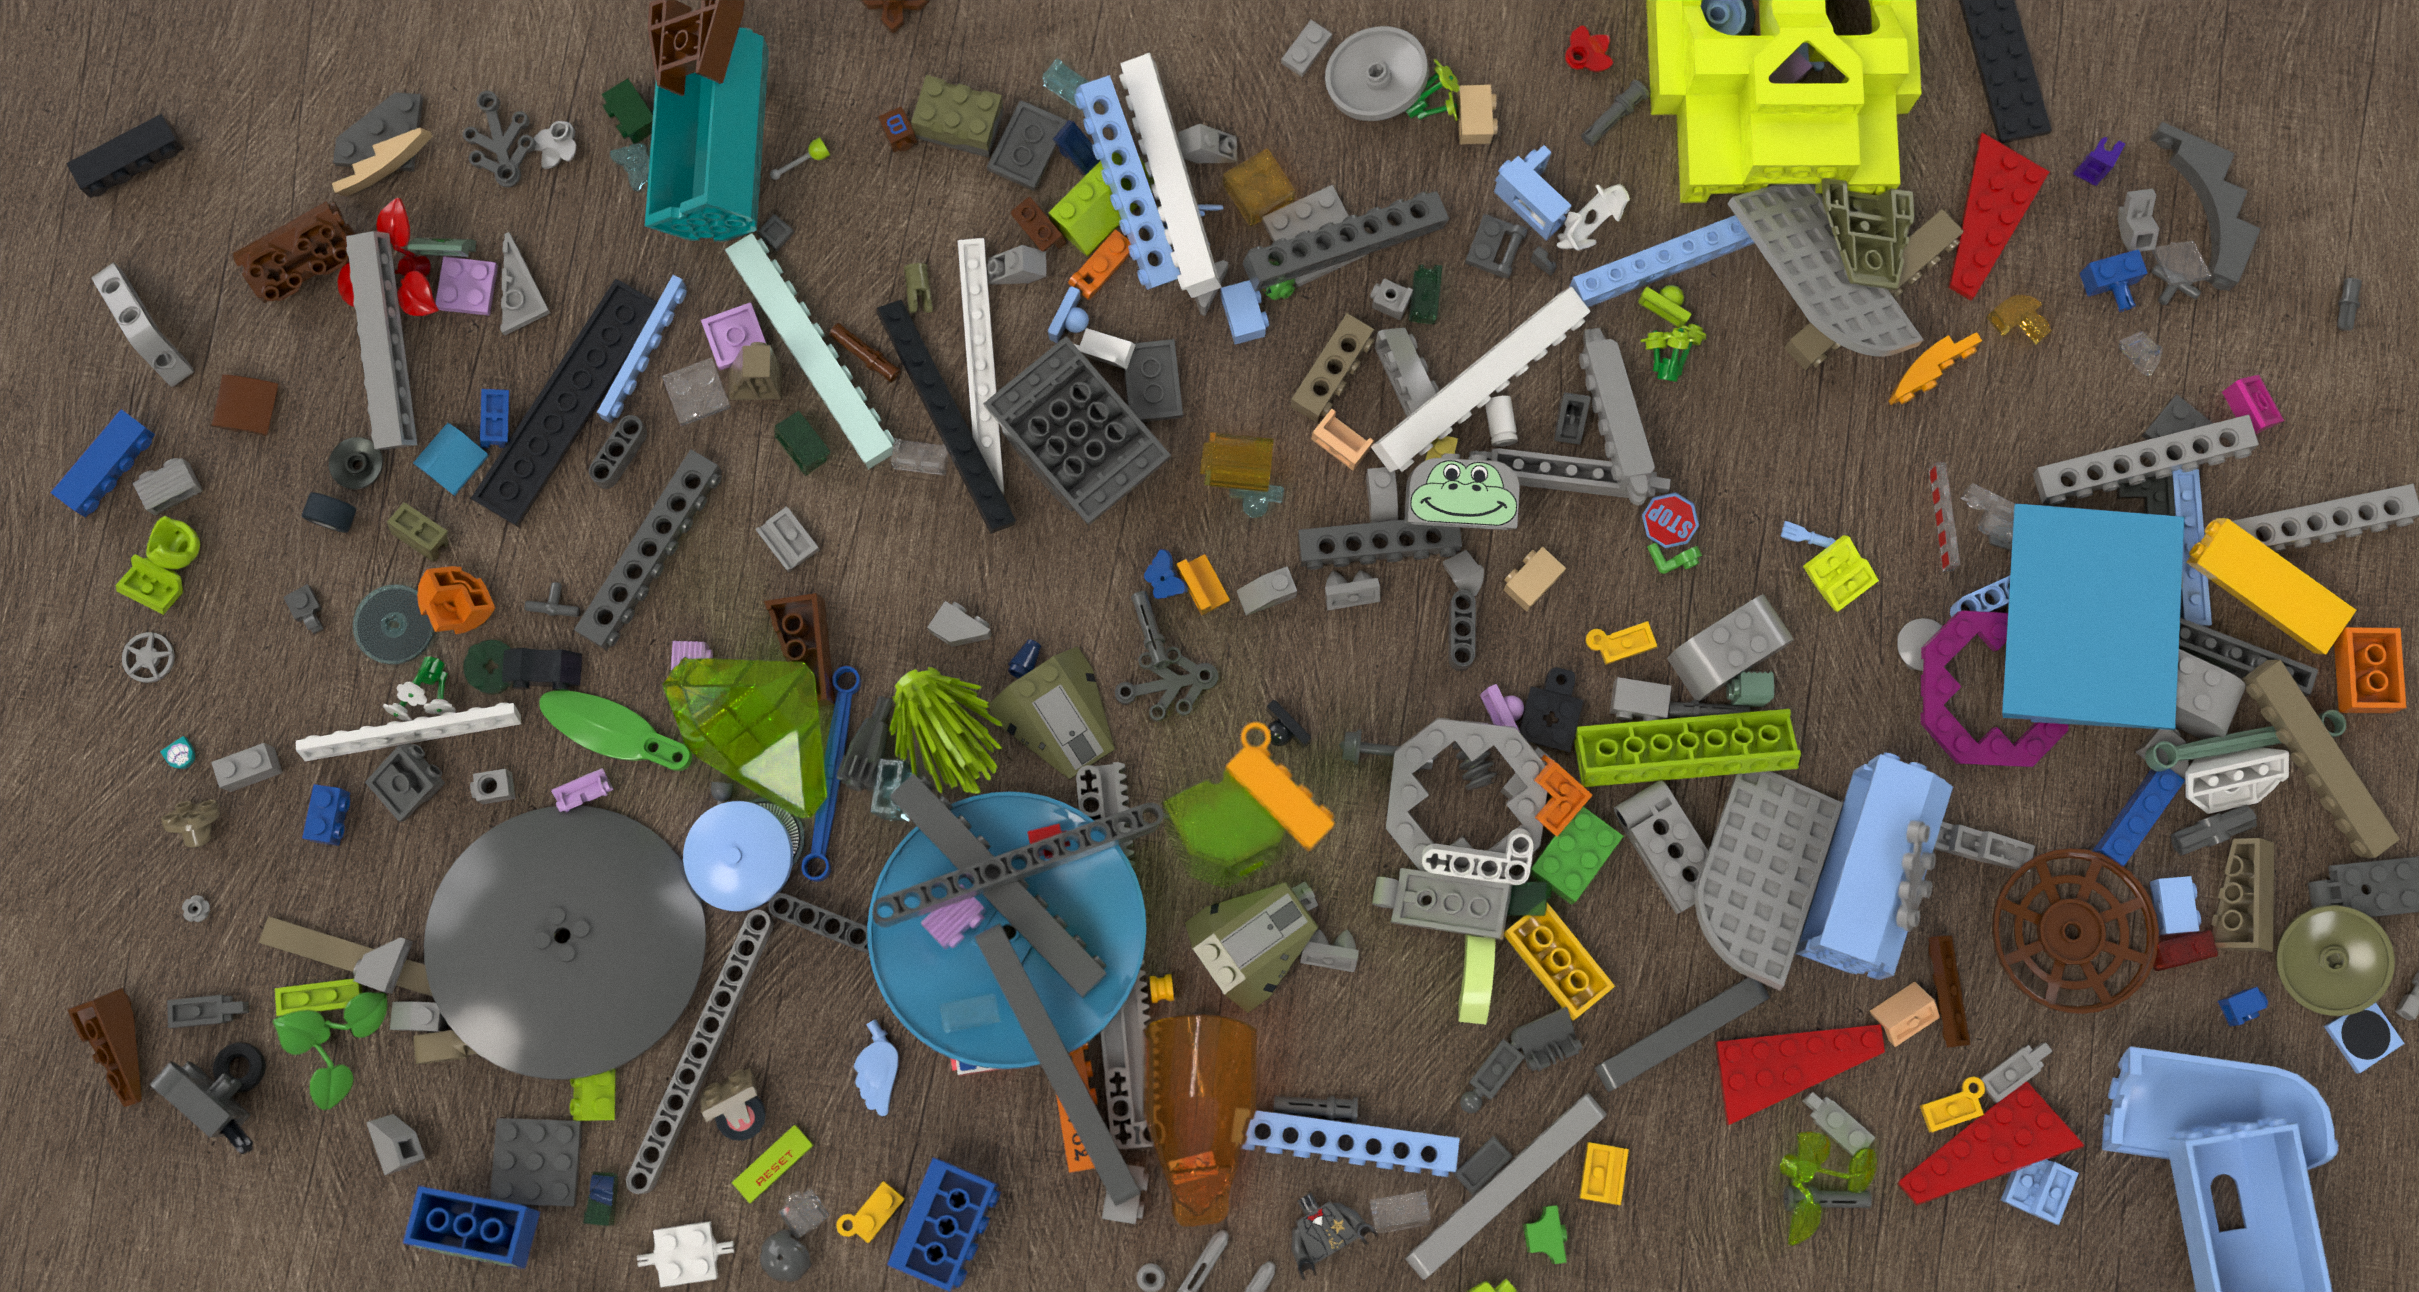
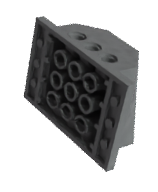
M1067 336L983 403L984 407L1001 425L1003 434L1021 460L1057 501L1069 511L1073 512L1075 510L1088 526L1171 458V454Z

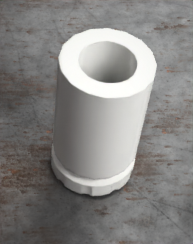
M1492 397L1485 404L1492 446L1504 447L1518 442V437L1516 435L1517 431L1511 397Z

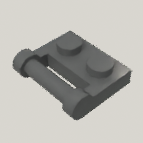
M1484 214L1465 264L1503 278H1509L1512 273L1511 265L1520 242L1526 237L1528 230L1521 225H1513ZM1504 233L1511 235L1512 237L1501 264L1494 263L1493 261Z

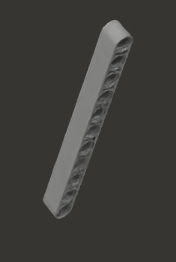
M753 910L747 915L627 1175L626 1185L633 1193H649L656 1186L774 927L773 919L762 910ZM763 916L766 919V925L762 930L757 931L753 927V922L757 917ZM749 941L753 942V953L749 956H744L741 950L743 944ZM735 967H741L743 971L741 979L733 982L730 978L731 970ZM728 992L731 996V1001L728 1006L721 1007L718 1003V998L722 993ZM711 1018H717L719 1021V1028L714 1033L708 1032L706 1027L707 1022ZM704 1043L707 1047V1054L705 1057L698 1059L695 1055V1048L697 1045ZM688 1069H692L696 1077L693 1083L687 1085L683 1081V1074ZM680 1095L684 1103L681 1109L675 1111L671 1106V1100L674 1096ZM664 1121H668L672 1128L670 1134L666 1137H663L659 1132V1127ZM652 1147H656L660 1154L659 1159L654 1163H651L647 1158V1153ZM640 1173L645 1174L648 1181L643 1189H639L635 1184V1179Z

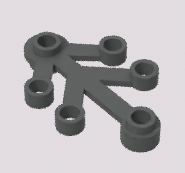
M486 90L478 95L476 103L487 115L493 140L480 134L474 127H467L463 131V138L471 145L478 144L497 154L499 164L487 159L479 150L470 153L469 162L476 168L483 167L494 173L495 180L499 185L506 188L513 187L521 178V171L519 169L521 162L527 153L535 150L536 142L530 135H523L519 138V146L511 159H509L508 150L520 130L529 126L530 118L523 111L514 113L512 123L503 135L497 112L500 107V100L492 91ZM494 101L493 105L487 108L488 102ZM520 117L525 118L522 123H517ZM475 132L474 138L468 139L469 134ZM530 140V145L528 147H524V143ZM481 156V160L475 163V158ZM508 172H512V175L505 179V175Z
M1169 647L1166 650L1167 656L1171 651H1175L1178 654L1175 660L1169 659L1170 664H1177L1190 673L1179 676L1166 667L1155 669L1153 661L1149 665H1143L1141 662L1143 657L1151 658L1149 652H1144L1138 658L1139 666L1145 670L1149 669L1163 679L1138 685L1122 682L1115 689V698L1120 704L1129 705L1135 701L1136 696L1165 691L1159 702L1153 705L1149 711L1150 718L1153 721L1160 722L1165 718L1167 708L1181 687L1192 685L1185 699H1180L1176 704L1177 713L1181 716H1187L1191 713L1192 705L1201 691L1211 689L1216 685L1218 672L1213 665L1209 663L1197 665L1181 655L1177 647ZM1204 671L1208 672L1210 678L1202 680L1200 674ZM1128 688L1131 693L1129 696L1123 697L1120 694L1121 690ZM1186 703L1189 705V710L1182 712L1179 710V705ZM1157 708L1163 712L1162 716L1158 718L1152 714L1153 710Z

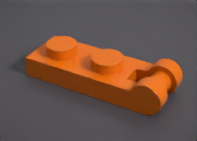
M1115 229L1079 271L1072 275L1068 284L1083 292L1082 295L1087 300H1090L1130 256L1128 248L1131 245L1130 241ZM1089 276L1094 281L1088 284L1084 279Z

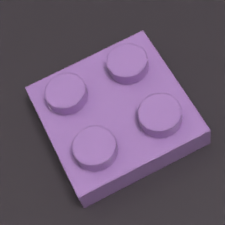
M443 257L436 297L438 309L490 316L498 269L496 262Z
M751 302L701 320L719 370L731 367L743 346H751L753 342L766 343Z

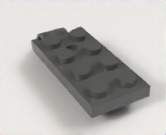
M2419 857L2328 866L2330 880L2307 883L2312 908L2323 905H2342L2357 909L2369 917L2419 912ZM2363 885H2366L2368 888L2367 895L2361 891Z

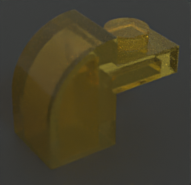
M2028 295L2009 297L1994 308L1986 317L2003 337L2019 325L2035 344L2042 341L2052 331L2047 320L2036 313L2043 304Z

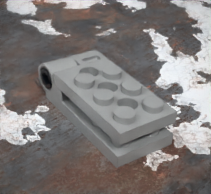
M1659 780L1615 806L1614 812L1621 827L1677 915L1695 904L1696 885L1708 850L1668 786L1662 780ZM1654 823H1659L1663 827V835L1655 833L1653 829ZM1669 846L1677 849V859L1672 858L1668 854ZM1684 869L1692 873V882H1688L1683 878L1682 872Z

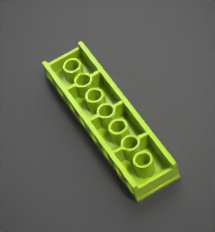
M1790 709L1577 727L1574 747L1581 784L1583 787L1798 769L1801 752L1797 748L1790 719L1791 711Z

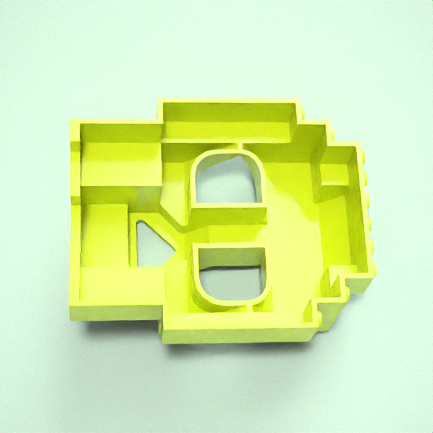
M1646 0L1651 115H1677L1680 203H1706L1711 194H1745L1766 188L1769 184H1815V193H1822L1823 178L1847 181L1848 191L1877 196L1891 188L1897 189L1899 187L1900 166L1897 114H1908L1921 96L1916 0H1868L1871 7L1872 33L1867 35L1834 34L1833 26L1826 15L1825 0H1759L1761 36H1736L1716 31L1705 20L1701 9L1702 0ZM1803 43H1808L1809 62H1830L1845 75L1842 83L1774 84L1769 81V76Z

